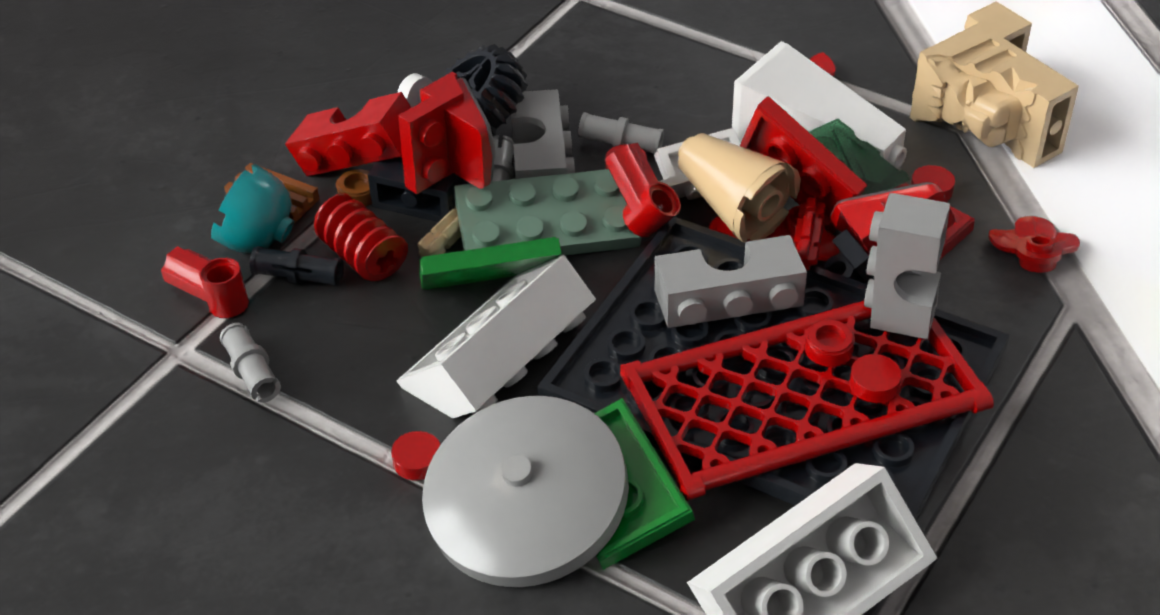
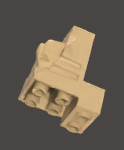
M995 1L967 15L964 25L965 30L920 52L917 61L918 67L912 94L910 118L915 122L935 121L941 123L946 121L951 125H956V128L962 130L964 134L971 131L988 147H995L1005 143L1006 146H1009L1015 158L1035 168L1063 152L1079 85L1028 54L1026 51L1032 23Z

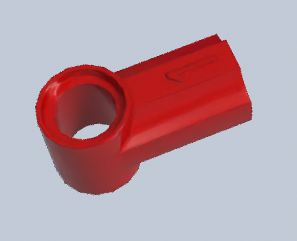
M638 142L627 144L605 158L606 165L627 203L623 209L624 222L635 235L649 237L679 214L681 203L678 195L668 184L657 180Z
M178 246L166 255V262L161 269L164 281L206 301L210 313L215 317L231 318L241 314L248 307L249 298L239 263L234 259L226 257L212 260L195 251L182 249Z

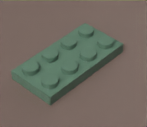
M609 169L492 181L490 185L483 189H479L472 184L454 186V199L464 250L551 237L559 238L561 256L640 247L642 237L630 231L624 222L623 209L627 203Z

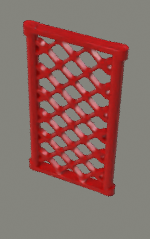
M864 301L643 363L636 360L620 365V375L628 390L631 391L686 501L706 495V490L934 421L968 411L975 414L992 409L994 406L993 397L935 318H933L928 339L918 338L916 344L911 347L889 341L887 338L890 332L884 331L878 337L856 331L854 329L855 322L871 318L872 308L864 307ZM821 320L842 322L853 331L856 343L875 349L873 354L880 355L883 352H889L908 359L905 368L901 369L902 377L898 394L893 399L882 403L888 407L887 415L870 420L865 414L856 411L855 407L860 398L851 390L849 381L833 376L836 367H829L825 372H818L800 365L804 356H806L804 349L806 332L813 323ZM928 340L939 356L922 351L920 349L922 343ZM786 343L790 348L799 352L795 360L787 362L767 355L768 347ZM742 355L747 361L753 362L754 366L750 373L743 375L724 369L723 360ZM852 356L851 359L843 365L852 367L853 363L859 357ZM922 362L938 367L942 372L938 379L930 380L914 375L910 370L914 363ZM696 367L700 372L710 376L706 384L700 388L678 381L679 372ZM763 367H769L787 374L780 385H773L755 378ZM948 373L953 374L964 392L960 393L956 388L944 383ZM796 377L820 384L816 394L812 396L792 391L788 387ZM652 380L655 385L664 388L659 399L652 400L644 382ZM718 380H725L742 386L735 398H727L712 393L710 390ZM907 385L921 388L932 393L931 402L915 406L911 401L900 397L901 390ZM827 388H835L853 395L848 406H839L826 402L821 397ZM751 390L775 397L768 409H761L746 404L743 400ZM672 393H680L696 399L692 409L687 412L664 405ZM783 401H790L808 408L805 417L801 420L779 415L776 413V410ZM707 403L729 410L725 420L719 423L698 417L697 414L702 405ZM824 412L841 418L842 428L823 433L820 428L811 425L809 422L814 413ZM738 414L762 421L759 430L754 434L730 427V424ZM661 417L683 423L677 435H670ZM777 425L796 432V442L777 447L775 443L765 439L763 436L769 426ZM691 428H699L716 435L712 444L706 448L683 441L688 430ZM724 439H732L750 446L749 456L730 461L725 455L718 453L717 449ZM680 453L702 459V470L690 473Z

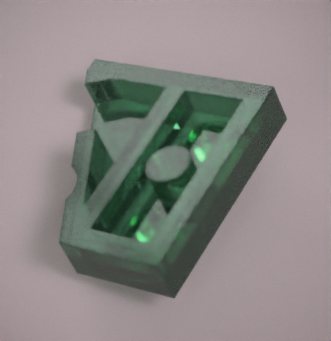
M838 118L809 131L810 134L867 184L862 195L890 190L910 181V177L905 171L896 169L879 155L880 151L870 143L861 141L856 137L854 131Z

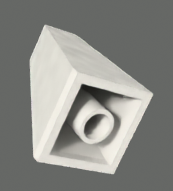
M782 41L734 81L732 128H734L740 144L758 104L769 96L863 180L881 183L892 171L899 170L906 158L907 149L904 148L906 129L787 43Z

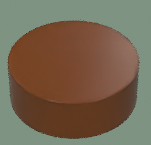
M354 169L342 174L336 181L337 194L347 193L352 199L361 201L365 207L371 205L368 173L370 171Z

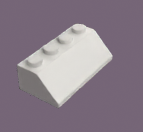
M559 256L512 278L397 380V383L402 389L451 418L468 413L475 414L497 402L498 399L494 394L503 386L505 388L510 387L522 379L528 372L525 365L533 358L535 360L540 359L553 350L557 345L554 338L561 331L566 333L578 326L586 318L583 311L596 298L566 256Z
M855 463L688 581L687 584L706 615H862L938 558L885 467Z

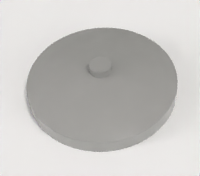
M517 397L501 401L478 411L458 425L442 442L434 454L425 476L422 497L423 512L429 531L439 549L450 563L463 573L481 582L497 586H535L557 580L574 572L589 562L604 548L619 526L626 508L629 490L628 473L623 454L614 434L590 410L574 402L556 397Z

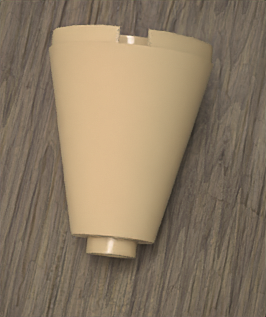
M705 133L687 138L679 148V169L732 233L744 243L747 242V239L752 241L765 239L773 233L789 213L788 210L783 208L789 196L795 199L798 196L801 178L798 170L788 163Z

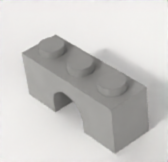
M558 89L524 91L523 101L516 105L517 112L511 114L512 137L515 143L513 144L515 178L575 173L574 157L566 158V156H572L571 131H563L569 130L568 105L560 106Z
M889 193L884 212H874L869 240L876 241L877 246H872L867 264V274L873 275L874 279H869L864 299V307L872 308L870 328L928 339L938 302L941 272H937L946 239L950 203Z
M791 235L745 242L744 266L732 271H723L711 267L704 260L701 249L655 256L654 290L667 328L803 306L807 271Z

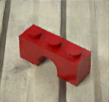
M398 92L369 99L363 109L348 120H346L339 107L308 114L286 141L285 145L306 176L402 156L398 115L412 107L404 94Z

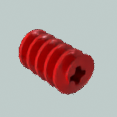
M347 193L336 194L320 206L315 215L314 229L316 235L331 250L336 252L340 258L346 261L353 270H356L363 279L369 281L385 279L396 272L406 259L408 243L405 239L398 236L391 227H387L385 222L377 218L373 211L367 209L361 201L352 199Z

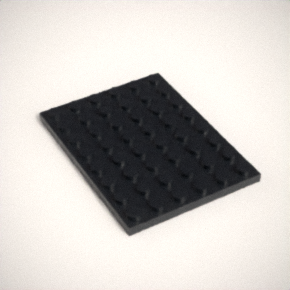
M674 217L662 226L537 386L538 396L565 399L583 406L592 413L623 398L651 445L660 449L631 391L628 390L620 375V365L636 360L643 363L864 301L868 284L812 265L810 270L807 271L803 306L667 328L654 290L655 256L701 249L704 260L711 267L723 271H732L744 266L745 243L741 240ZM936 309L934 318L979 380L987 386L1007 348L1010 334ZM871 318L855 322L854 329L856 331L876 337L881 336L884 332L883 330L870 328ZM890 332L887 339L891 342L911 347L916 344L918 337ZM928 340L922 343L920 348L922 351L939 356ZM855 342L852 356L860 358L873 354L875 349ZM781 343L768 347L767 355L791 362L795 360L799 351L790 348L786 343ZM889 352L880 354L895 361L900 369H904L908 362L907 358ZM742 355L723 360L724 369L743 375L750 373L754 366L753 362L747 361ZM807 355L804 356L800 363L801 366L818 372H825L829 368L816 364ZM916 362L913 364L910 372L923 378L936 380L939 378L942 370L935 366ZM847 365L837 366L833 376L850 381L852 367ZM697 367L678 373L679 382L697 388L703 387L710 377L700 372ZM763 367L755 378L773 385H780L787 374L769 367ZM948 373L944 383L956 388L960 393L964 392L953 374ZM796 377L791 381L788 389L812 396L816 394L820 384ZM652 380L644 382L652 400L659 399L664 388L655 385ZM718 380L710 391L727 398H735L742 386L725 380ZM907 385L902 388L900 397L911 401L917 406L931 402L932 393ZM827 388L821 399L839 406H848L853 395L835 388ZM751 390L746 394L743 402L761 409H768L775 397ZM672 393L664 405L687 412L692 409L696 399L680 393ZM860 399L855 410L865 414L871 420L887 415L888 407L882 403H872ZM783 401L778 406L776 413L795 420H801L805 417L808 408L790 401ZM707 403L702 405L697 416L719 423L725 420L729 410ZM824 412L814 413L809 422L811 425L820 428L823 433L842 428L841 418ZM964 412L737 482L796 506L855 463L881 466L887 470L914 519L917 521L972 412ZM738 414L734 417L730 427L754 434L759 430L762 421ZM661 417L670 435H677L683 423ZM777 425L769 426L763 436L765 439L775 443L777 447L796 442V432ZM691 428L688 430L683 441L706 448L712 444L716 435L699 428ZM724 439L721 441L717 452L733 461L749 456L750 446L732 439ZM680 453L684 460L702 467V459Z

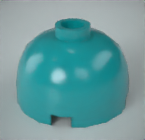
M256 164L252 165L253 174L244 170L231 186L218 210L225 214L222 226L213 223L211 229V238L214 241L242 254H251L257 246L268 249L275 241L283 243L289 236L295 222L289 218L292 201L285 185L272 173Z

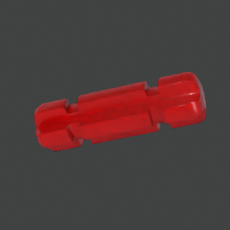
M808 197L806 203L800 204L794 236L795 247L806 271H809L810 267L818 262L826 213L825 204L817 202L816 197Z

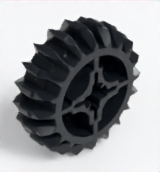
M495 44L488 47L485 45L480 46L476 52L468 51L464 58H457L456 63L451 68H446V73L443 75L444 77L454 72L457 74V79H466L490 124L493 135L496 134V129L500 125L507 124L506 119L511 114L517 112L516 105L523 101V92L528 86L525 81L527 74L523 70V66L518 62L519 60L510 51L507 52L504 47L499 48Z

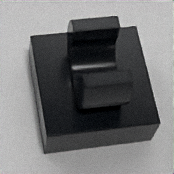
M844 230L832 240L842 254L830 257L823 266L826 270L837 274L845 270L842 276L857 281L861 277L868 284L869 279H874L873 275L867 274L869 256L848 230Z

